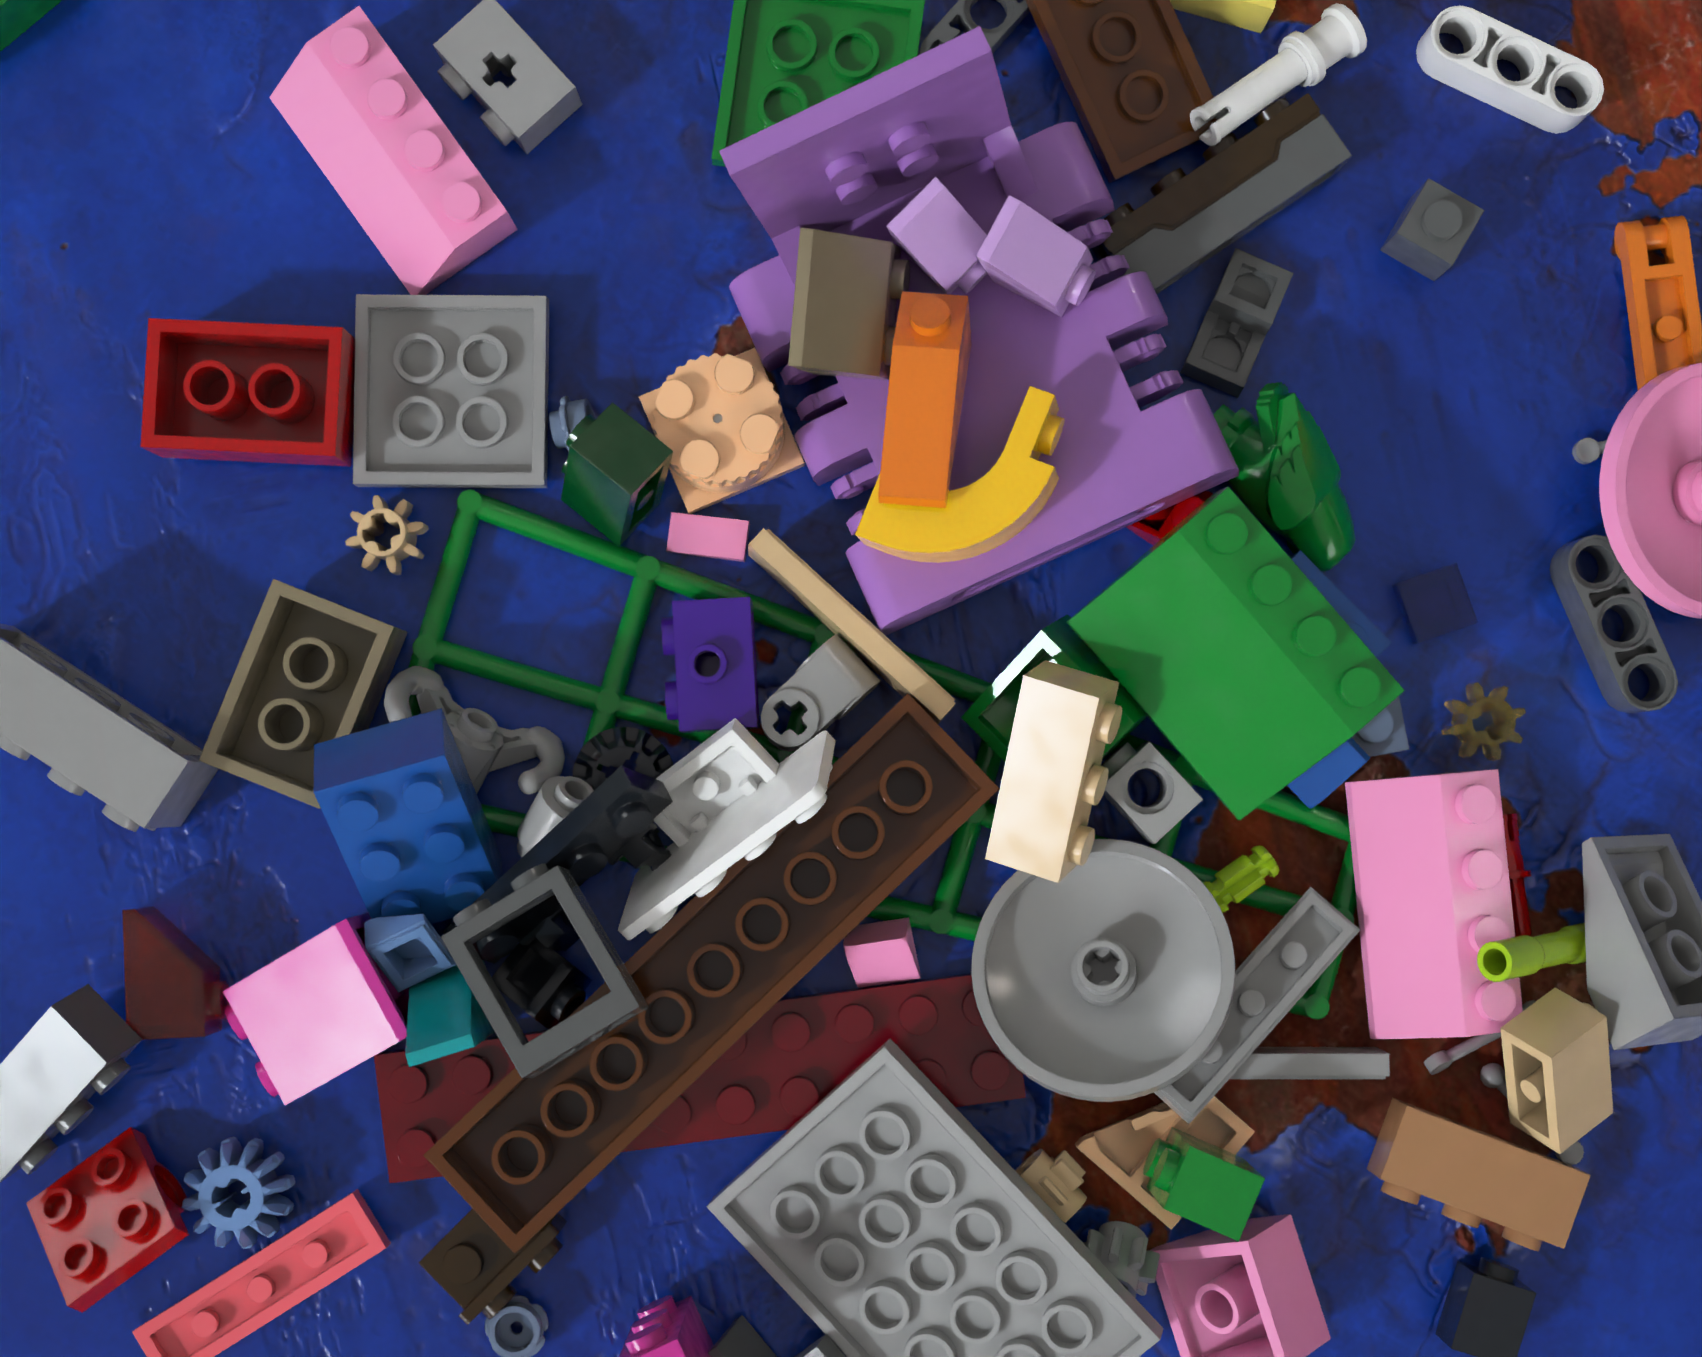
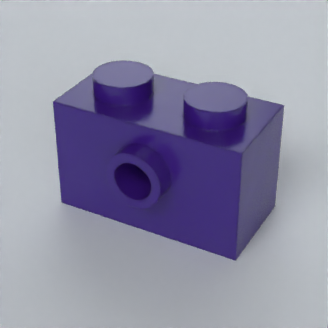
M750 597L672 601L673 617H662L661 620L664 656L675 655L676 681L665 682L667 719L678 720L679 732L682 733L719 731L734 718L746 729H760L752 599Z

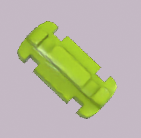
M1260 845L1251 848L1252 855L1249 857L1241 855L1217 872L1214 882H1203L1213 895L1222 913L1229 910L1227 904L1231 901L1239 903L1265 884L1263 878L1268 875L1274 878L1278 875L1280 870L1277 862L1265 847Z

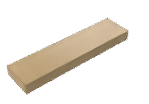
M763 528L748 544L749 557L832 633L838 634L867 665L902 697L909 694L937 724L952 710L956 704L954 702L955 699L770 529L765 530Z

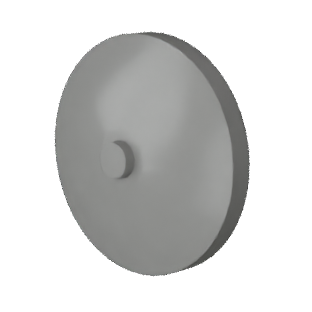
M1094 839L1092 850L1086 863L1083 866L1077 865L1059 883L1017 870L1002 885L988 905L979 924L972 953L971 974L977 1008L995 1044L1019 1071L1034 1082L1058 1094L1080 1100L1094 1102L1130 1100L1161 1090L1179 1080L1205 1057L1216 1042L1226 1023L1234 997L1236 971L1233 942L1228 924L1213 895L1201 880L1177 860L1161 851L1130 841Z

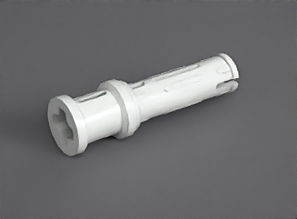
M1335 3L1326 8L1321 15V21L1303 33L1294 31L1284 37L1278 48L1277 55L1202 106L1193 109L1190 113V122L1194 131L1216 118L1217 121L1209 126L1210 129L1199 136L1204 143L1214 146L1223 137L1296 86H1314L1321 82L1326 76V69L1344 57L1354 58L1364 52L1367 47V37L1360 20L1345 5Z

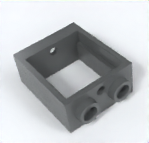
M545 863L537 865L515 878L510 883L515 892L491 905L489 899L486 898L460 911L453 917L457 927L441 936L521 1078H535L649 1008L569 870L558 865L549 870ZM555 894L611 992L533 1040L528 1041L473 944Z

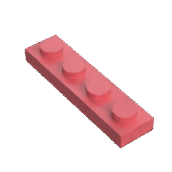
M356 1189L133 1330L132 1333L147 1357H214L380 1253L391 1242L363 1196Z

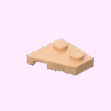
M1215 1096L1189 1124L1163 1102L1079 1138L1075 1146L1172 1230L1182 1217L1162 1208L1146 1187L1150 1177L1143 1174L1146 1159L1154 1142L1158 1138L1166 1141L1171 1127L1236 1155L1255 1132Z

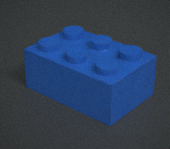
M442 708L314 744L313 792L371 919L424 914L431 924L451 919L460 911L470 906L503 875L501 853Z

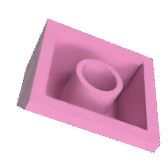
M1291 1214L1248 1219L1239 1242L1210 1229L1149 1250L1160 1254L1156 1282L1180 1357H1306L1331 1339Z

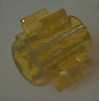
M1478 682L1466 685L1467 701H1445L1444 706L1453 712L1452 725L1446 726L1441 730V733L1448 736L1455 735L1462 742L1458 756L1462 758L1471 757L1477 751L1478 746H1482L1483 754L1488 761L1501 759L1500 743L1514 744L1522 742L1523 738L1514 729L1516 718L1523 716L1526 711L1525 708H1512L1504 701L1508 695V687L1498 686L1490 692L1488 697H1485L1481 685ZM1482 713H1491L1494 724L1487 726L1485 731H1475L1472 719L1480 717Z

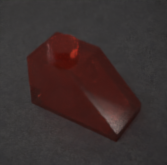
M154 906L122 910L126 1023L143 1040L205 1037L221 1031L222 1020L227 1019L224 1009L225 1006L229 1005L223 991L229 987L226 981H220V966Z

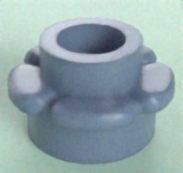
M563 396L560 399L559 410L550 412V429L557 449L567 448L569 452L566 441L572 430L587 415L591 414L595 417L592 406L587 398L571 401L568 396Z
M514 1295L492 1319L489 1320L486 1317L485 1333L489 1337L492 1349L499 1356L531 1357L538 1353L545 1343V1336L543 1334L549 1326L548 1317L545 1310L539 1304L532 1305L527 1297ZM513 1322H520L523 1325V1331L520 1333L513 1332L511 1329Z

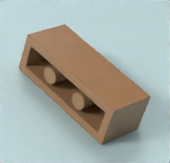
M1393 1097L1367 1166L1368 1171L1379 1179L1384 1180L1381 1187L1382 1192L1414 1205H1418L1421 1195L1444 1203L1441 1211L1442 1215L1474 1228H1479L1482 1218L1505 1226L1501 1237L1538 1252L1543 1241L1563 1249L1565 1248L1591 1176L1557 1159Z

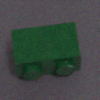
M612 402L597 419L591 414L587 415L570 433L566 441V445L569 447L568 459L561 470L565 474L561 500L619 547L660 504L673 451Z

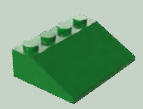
M1230 487L1213 493L1067 621V624L1237 820H1241L1354 736L1405 691Z

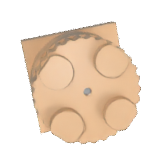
M755 348L736 356L730 354L720 356L717 353H713L709 357L701 355L697 360L690 359L684 366H678L674 374L668 375L660 388L639 396L656 438L673 451L669 469L688 514L698 512L805 466L783 414L779 395L776 393L773 383L769 381Z

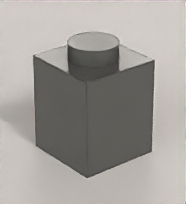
M1428 178L1409 199L1380 251L1435 281L1453 266L1485 210Z

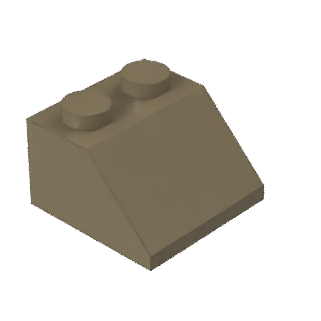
M800 228L788 366L819 375L889 380L892 345L896 328L897 299H901L902 291L908 292L910 282L909 260L901 259V249L890 241Z

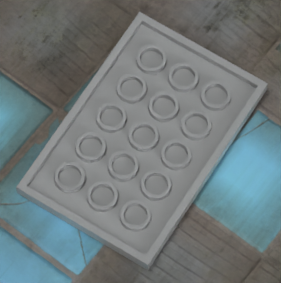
M891 1038L718 1192L706 1206L847 1357H1140L1161 1340L1163 1327Z

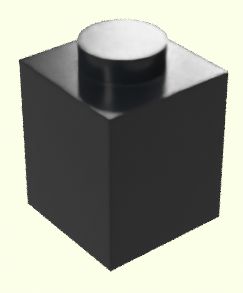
M1481 1257L1478 1267L1457 1261L1435 1334L1451 1349L1472 1356L1517 1357L1536 1292L1517 1280L1519 1270L1507 1264Z

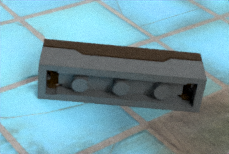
M1309 93L1291 105L1283 97L1268 106L1254 118V122L1258 127L1239 140L1231 132L1223 137L1219 143L1206 149L1202 153V157L1206 161L1204 164L1187 175L1180 167L1159 180L1151 187L1150 191L1154 197L1136 210L1132 208L1130 203H1126L1106 216L1104 220H1108L1113 233L1102 244L1091 249L1099 261L1108 256L1124 255L1130 268L1122 276L1144 271L1148 274L1156 294H1159L1339 172L1352 155L1324 114H1320L1319 107Z

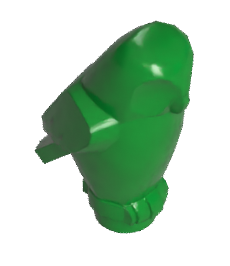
M1282 382L1266 384L1259 391L1260 396L1256 400L1257 405L1255 406L1258 421L1244 407L1235 413L1223 404L1213 415L1239 469V476L1228 480V483L1256 518L1270 530L1287 539V546L1292 553L1301 550L1321 572L1329 571L1351 551L1356 539L1353 518L1346 498L1338 485L1341 478L1340 467L1320 426L1316 424L1310 411L1305 410L1296 394L1289 393L1288 387L1282 384Z

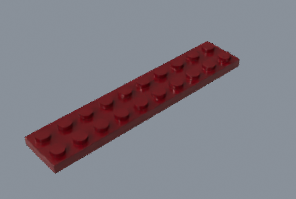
M971 973L781 998L622 1152L789 1130L890 1038L955 1107L1026 1098L1023 1073L1004 1056L985 1027L977 1008ZM547 1030L524 1034L527 1040L531 1041ZM498 1037L487 1038L473 1048L412 1067L408 1065L405 1049L380 1052L374 1056L389 1183L442 1177L423 1155L515 1068Z

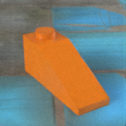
M902 291L892 345L878 491L879 503L946 508L972 345L968 296Z

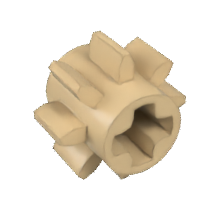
M374 495L372 502L373 510L365 515L354 511L350 513L351 518L359 524L357 536L348 538L345 541L346 545L354 549L363 548L367 551L362 560L363 568L372 571L377 568L382 559L386 561L387 568L392 574L401 575L402 565L400 561L410 555L417 559H423L425 556L415 546L417 535L427 532L429 530L428 525L423 522L410 523L407 520L412 512L413 505L405 499L401 500L394 511L388 509V504L384 498ZM385 522L400 529V534L391 538L390 549L375 542V536H380L384 533L383 523Z
M1039 1149L1015 1170L1064 1223L1082 1207L1087 1199V1196L1078 1188L1084 1182L1082 1177L1086 1172L1066 1150H1063L1054 1159L1049 1157L1043 1149Z

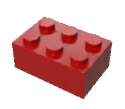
M148 318L140 447L162 458L351 467L354 428L355 338L343 327Z

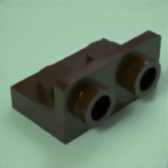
M472 1208L420 1260L419 1264L463 1308L459 1317L466 1325L480 1312L490 1320L517 1293V1290L510 1282L526 1266L536 1274L563 1247V1244L556 1236L567 1221L557 1213L514 1254Z

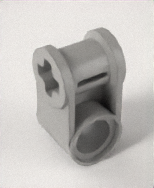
M835 634L800 665L795 674L772 694L763 705L761 721L764 734L768 741L776 748L788 752L796 751L820 732L825 731L837 719L840 720L875 689L881 680L838 634ZM782 706L790 712L795 711L799 707L804 709L806 712L802 717V725L805 731L797 735L789 729L783 734H779L775 731L780 723L776 711Z

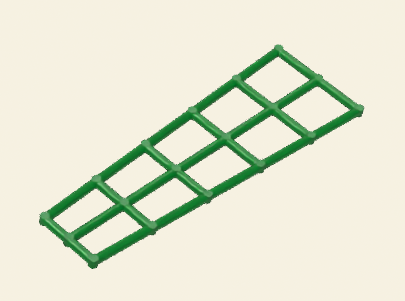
M468 489L458 496L457 510L419 634L413 643V653L408 668L411 666H421L434 671L435 664L592 710L593 713L583 746L598 733L615 728L617 718L703 743L717 731L679 732L678 720L667 719L666 706L625 694L657 586L694 600L750 597L753 601L754 622L812 643L808 657L835 634L813 616L664 562L653 556H648L621 545L618 547L611 541ZM480 520L634 577L601 686L443 640ZM902 650L950 695L974 703L992 684L991 682ZM410 695L409 705L412 716L419 715L421 710L416 695ZM799 707L791 712L786 731L790 729L797 735L805 731L802 725V717L806 712L804 709ZM749 731L778 763L795 752L780 750L772 745L766 736ZM1130 734L1111 754L1126 742L1136 749L1141 743L1150 741ZM981 738L975 763L995 783L1002 759ZM1150 742L1191 787L1195 785L1212 791L1179 752ZM833 756L832 765L839 759L838 757ZM599 764L597 769L602 771L603 765ZM1280 790L1257 807V809L1348 842L1331 905L1354 924L1357 902L1348 815L1319 804L1310 809L1297 796ZM989 798L953 833L932 906L887 896L867 917L882 921L909 917L910 925L913 928L975 941L982 917L958 912L957 910L981 828H992L996 804L989 803ZM480 803L492 832L518 838V828L526 813ZM1182 820L1156 844L1149 843L1148 847L1172 857ZM1095 834V838H1094V839H1110V838H1107V837H1104V836H1100V835ZM624 856L619 860L630 863ZM1172 857L1188 868L1202 883L1205 881L1212 883L1216 880L1215 874L1219 872L1218 870ZM1264 884L1239 903L1284 917L1302 895ZM1344 949L1288 1013L1312 1019H1322L1328 1014L1330 1010L1329 1000Z

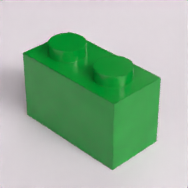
M1171 1127L1166 1141L1158 1138L1154 1142L1143 1170V1174L1150 1177L1146 1187L1163 1209L1238 1242L1265 1181V1178L1244 1158Z

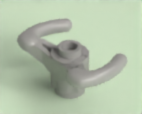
M411 666L396 674L388 684L385 692L384 707L389 723L412 717L409 705L410 695H416L422 714L442 708L476 794L489 772L535 757L540 760V763L535 768L521 773L518 778V786L521 792L524 794L539 792L547 779L561 775L565 762L563 744L557 735L545 727L535 726L515 730L498 727L494 718L486 712L476 708L463 709L455 703L448 689L443 685L441 676L425 667Z

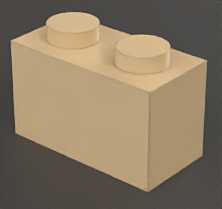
M1553 988L1500 1028L1511 1124L1561 1154L1613 1113L1607 1016L1601 1014L1590 1004L1580 1002L1561 990Z

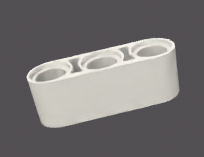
M1459 5L1443 10L1418 41L1416 49L1417 62L1427 75L1547 132L1555 134L1568 132L1584 120L1602 100L1604 92L1603 79L1597 69L1588 62L1473 8ZM1449 33L1459 38L1463 44L1464 53L1454 54L1444 49L1440 43L1439 34ZM1504 59L1515 64L1520 71V81H1511L1503 77L1498 70L1497 60ZM1555 86H1562L1571 90L1576 97L1577 108L1572 109L1562 105L1555 96Z

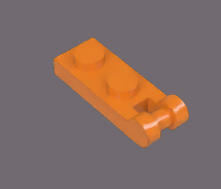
M1683 215L1664 217L1660 219L1658 225L1643 226L1639 220L1617 223L1614 232V245L1616 254L1621 260L1637 389L1639 390L1650 380L1674 368L1702 363V322L1690 232L1686 218ZM1660 249L1665 257V264L1649 266L1647 251Z

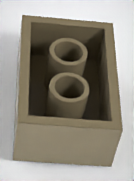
M273 579L198 761L321 809L313 792L314 744L369 729L408 632Z

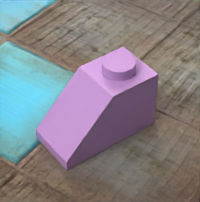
M936 177L887 225L893 241L945 294H951L958 286L967 294L987 275V272L976 257L987 234Z
M1010 195L976 255L994 283L1061 318L1069 303L1075 306L1080 305L1088 293L1096 274V270L1089 267L1093 258L1087 245L1022 201Z

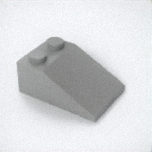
M1653 834L1589 838L1582 843L1587 991L1595 1009L1607 1016L1608 1038L1613 1049L1620 1050L1689 1041L1702 1036V901L1671 835Z

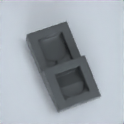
M1235 248L1180 373L1238 398L1247 382L1264 338L1274 322L1293 272Z

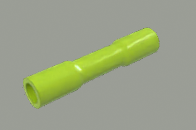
M1585 922L1565 926L1557 932L1538 936L1521 935L1488 942L1478 952V968L1488 980L1501 982L1534 974L1542 968L1565 963L1586 962Z

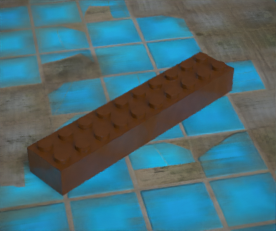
M907 694L833 764L825 793L827 800L814 816L800 824L795 820L791 821L776 832L775 840L760 856L751 861H747L743 857L730 866L725 877L711 892L703 897L695 896L624 963L647 1002L648 1009L535 1078H521L517 1069L514 1068L423 1156L515 1254L1000 788L931 716ZM606 982L570 1016L610 993L611 991Z

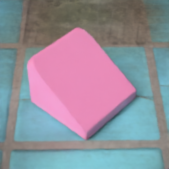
M909 917L857 925L844 938L845 956L858 988L921 978Z

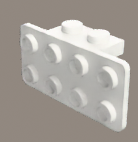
M734 718L658 776L656 780L664 783L673 802L653 820L673 840L674 843L666 848L672 856L654 871L647 865L642 866L638 870L629 892L618 931L627 940L633 939L645 929L649 933L658 931L669 922L676 913L678 905L693 894L697 897L707 895L722 881L727 869L743 857L747 861H751L766 851L775 840L776 832L793 820L800 824L814 816L827 800L825 793L827 791L829 775L833 768L832 759L836 740L826 730L822 731L782 762L778 763L751 733Z

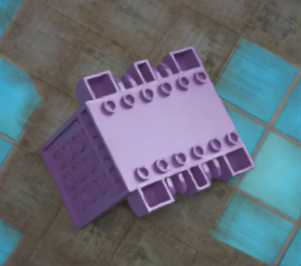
M980 26L719 151L730 177L769 234L779 253L778 256L743 272L729 285L731 294L759 358L768 372L788 364L800 228L890 241L898 246L893 241L887 225L936 177L987 235L1009 195L1040 213L1087 245L1089 249L1102 244L1113 233L1108 220H1095L1115 211L1114 204L1077 123H1059L1018 142L1010 122L992 50ZM901 249V259L909 260L910 263L908 292L945 294ZM1124 255L1108 256L1089 266L1096 270V274L1088 293L1079 306L1069 303L1062 318L994 283L988 274L967 294L959 286L950 294L965 295L969 298L972 345L949 490L970 485L983 477L996 464L1006 446L1029 386L1054 394L1059 406L1057 416L1065 419L1061 436L1053 454L1048 456L1041 453L1038 460L1054 466L1059 480L1043 509L1021 532L1004 544L972 558L940 563L919 562L884 553L864 545L861 541L848 548L845 554L877 627L885 636L1239 476L1238 466L1201 389L1180 393L1140 411V407L1178 389L1183 384V380L1178 370L1162 371L1132 387H1129L1124 377V371L1156 358L1167 347L1161 334L1143 336L1168 325L1167 315L1148 274L1144 271H1139L1122 276L1130 268ZM897 299V304H896L895 326H896V322H897V316H898L899 305H900V300H899V299ZM788 365L780 372L785 385L803 384L819 376V374H812ZM836 376L838 383L807 396L796 407L801 421L812 420L801 427L794 437L813 481L820 486L844 475L830 486L835 499L855 497L876 484L881 470L889 380ZM865 509L856 512L846 522L851 535H855Z

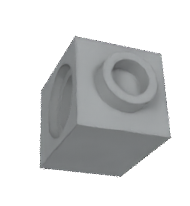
M1126 742L1101 764V766L1107 767L1109 771L1103 795L1147 843L1156 844L1203 800L1150 742L1141 743L1136 749ZM1140 769L1151 771L1157 777L1160 784L1158 798L1146 807L1135 804L1128 794L1129 779Z

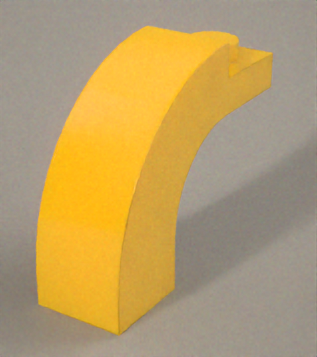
M1029 386L1006 446L996 464L983 477L970 485L949 490L946 508L879 503V474L855 535L864 545L907 560L934 563L972 558L986 553L1013 538L1031 523L1043 509L1059 480L1054 466L1038 461L1041 453L1048 456L1053 454L1063 430L1065 419L1057 416L1059 406L1055 395Z

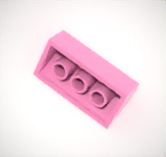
M357 6L306 42L269 98L410 295L428 294L518 230L505 207L360 6Z
M1498 769L1345 782L1370 1039L1470 1037L1501 1033L1500 1028L1523 1011L1520 978L1493 982L1482 975L1477 964L1478 952L1484 944L1515 937Z

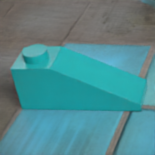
M457 965L409 987L405 1048L409 1067L473 1048L495 1033Z

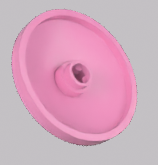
M1702 363L1682 366L1662 373L1646 383L1632 396L1619 413L1611 428L1601 461L1599 477L1600 508L1604 528L1610 546L1624 572L1647 597L1658 605L1674 613L1702 619Z

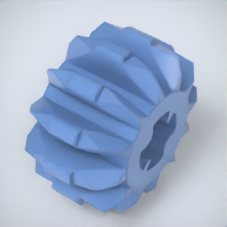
M229 1137L221 1142L220 1153L212 1148H207L198 1155L199 1164L202 1169H193L185 1174L183 1181L199 1193L184 1199L181 1208L188 1211L201 1210L204 1217L195 1222L193 1232L201 1234L211 1226L216 1227L214 1236L216 1247H225L235 1235L237 1242L243 1249L251 1248L257 1242L258 1233L270 1238L280 1230L276 1216H286L293 1210L294 1203L289 1198L279 1194V1192L294 1186L295 1177L288 1174L277 1177L274 1169L285 1160L284 1154L276 1152L265 1160L261 1159L264 1149L263 1140L252 1139L243 1150L236 1137ZM237 1180H240L247 1186L241 1193H250V1199L242 1205L235 1203L232 1199L237 1195V1192L229 1193L228 1186Z

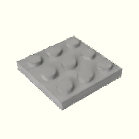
M356 294L353 484L357 487L547 488L548 297L530 295Z

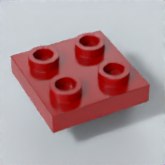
M129 1127L26 1203L67 1306L82 1313L189 1235L180 1215L184 1211L181 1208L182 1201L187 1198L182 1186L166 1167L156 1161L145 1134L132 1127Z

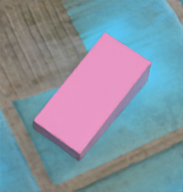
M671 512L666 552L745 562L750 522L747 520Z

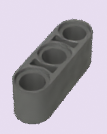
M1601 535L1587 536L1566 543L1557 549L1550 563L1551 579L1601 694L1608 705L1620 712L1636 713L1658 710L1669 704L1677 691L1678 679L1676 670L1640 589L1624 572L1610 546L1608 537ZM1581 550L1593 555L1597 561L1598 574L1592 583L1581 578L1577 572L1576 559ZM1607 609L1617 612L1623 620V634L1618 641L1608 638L1603 631L1602 618ZM1635 667L1643 670L1649 680L1648 693L1642 700L1634 697L1628 687L1629 674Z

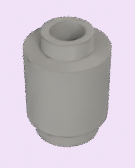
M555 776L543 783L518 828L517 836L519 841L517 849L521 858L594 791L588 783L572 776Z

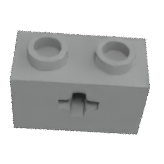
M482 0L433 44L444 64L437 71L438 74L461 100L472 94L487 110L480 116V119L504 146L514 140L528 154L583 105L576 86L496 0ZM501 71L507 77L514 76L515 82L508 88L500 81L495 83L493 77Z

